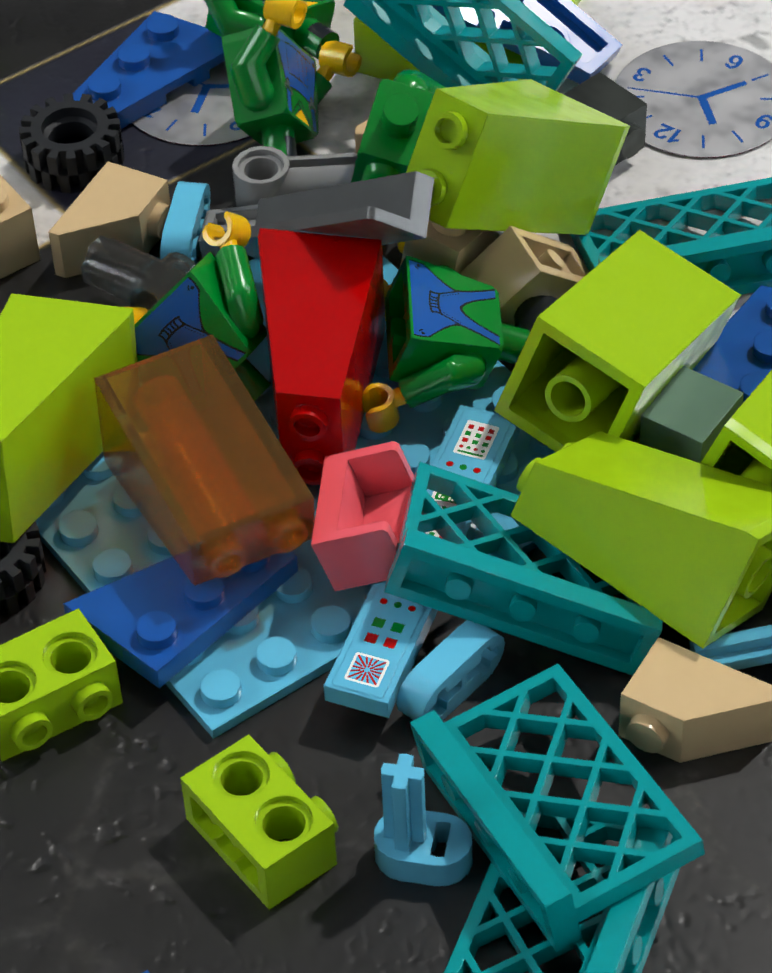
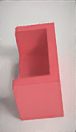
M395 441L325 456L311 546L335 592L387 581V576L398 548L414 474L399 443Z

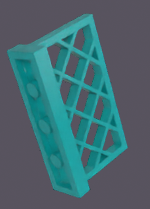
M346 0L343 4L344 7L419 71L446 88L532 79L558 91L583 55L520 0ZM432 6H443L446 18ZM460 7L474 8L481 28L466 27ZM492 9H498L510 19L513 30L498 29ZM474 42L486 43L489 55ZM503 44L518 45L523 64L509 63ZM535 46L543 47L561 62L559 66H541Z
M772 177L599 208L590 231L600 229L615 231L610 237L590 231L589 234H570L589 272L638 230H641L739 294L754 293L761 285L772 287V205L758 202L759 200L772 198ZM709 209H719L726 212L722 216H718L703 211ZM745 216L763 222L756 226L738 220ZM664 219L670 222L665 227L646 221ZM690 226L707 232L703 236H698L683 230Z
M419 462L411 486L395 559L387 576L385 593L632 676L634 675L662 632V620L626 595L624 596L629 602L614 597L613 595L620 594L621 592L605 581L595 583L581 568V564L516 519L514 520L519 527L504 530L491 514L498 512L511 517L510 515L520 495ZM427 489L450 496L457 505L442 509L427 492ZM471 520L485 537L469 541L455 524ZM436 530L442 538L427 534L426 532ZM533 541L547 558L532 562L518 545ZM498 551L504 559L489 555V553ZM560 572L566 580L551 576V574Z
M559 664L538 673L446 722L442 721L435 710L410 722L422 767L458 817L468 825L476 842L556 952L582 939L579 922L705 854L702 838ZM554 692H557L565 702L560 718L528 714L531 704ZM485 728L506 730L499 749L470 746L466 738ZM521 732L553 736L547 755L514 751ZM575 738L597 741L600 746L595 761L561 757L567 739ZM507 770L540 774L533 794L503 790L501 786ZM554 776L588 780L582 800L548 796ZM610 782L632 785L636 791L631 806L596 802L602 783ZM541 814L575 819L569 839L538 836L535 831ZM596 821L625 825L618 847L583 842L589 822ZM639 827L669 831L676 839L675 842L656 852L632 849ZM555 858H560V859H561L560 864L558 863V861H557ZM576 861L611 865L608 878L582 892L579 891L571 880Z
M541 814L538 826L559 830L564 840H568L575 819ZM590 821L583 842L600 844L606 840L619 842L625 825ZM639 827L632 849L656 852L675 842L676 839L669 831ZM555 858L558 863L561 862L560 858ZM579 861L586 875L573 880V883L582 892L608 878L611 865H605L597 869L594 863ZM491 862L444 973H468V971L469 973H525L527 971L529 973H542L539 965L572 949L576 950L583 962L579 973H642L681 867L608 906L602 914L579 924L582 939L556 952L548 940L530 949L527 948L516 929L534 920L523 905L506 913L499 898L502 891L509 886ZM493 913H494V915H495L496 918L490 920L491 917H492V915H493ZM507 935L518 954L481 972L474 960L478 948ZM591 941V944L588 949L585 943Z

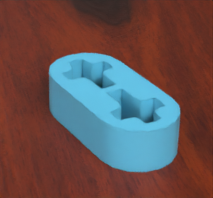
M179 181L177 183L161 239L160 264L163 272L187 274L197 264L201 250L198 241L206 213L210 210L209 184Z
M466 620L407 675L397 695L396 705L398 710L412 720L435 710L443 721L493 673L504 652V637L486 626Z

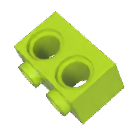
M79 608L0 645V759L2 762L24 751L34 750L42 746L48 739L85 721L98 719L108 710L123 703L116 661Z
M249 734L180 778L186 819L269 910L337 865L335 833L338 831V823L329 806L318 796L309 798L296 784L294 775L286 761L276 752L267 754ZM282 839H293L290 841H279Z

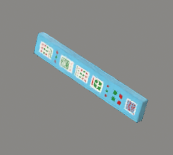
M460 405L431 465L496 487L520 435V428L497 413ZM427 489V492L442 509L457 505L450 496ZM471 520L455 524L471 541L477 528ZM436 530L426 532L427 534L442 538ZM386 581L372 585L324 684V698L328 702L389 718L397 701L400 687L413 667L438 610L385 593Z

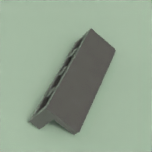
M418 171L259 199L255 226H250L251 237L244 248L247 255L260 259L258 246L260 228L382 240V245L426 239L435 178Z

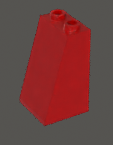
M260 228L258 246L283 481L320 485L325 456L356 449L365 413L363 408V391L368 385L372 384L386 330L382 240Z

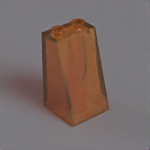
M213 334L94 378L104 460L194 586L216 577L224 578L231 576L246 565L276 553L291 552L304 542L312 539L315 523L314 497Z

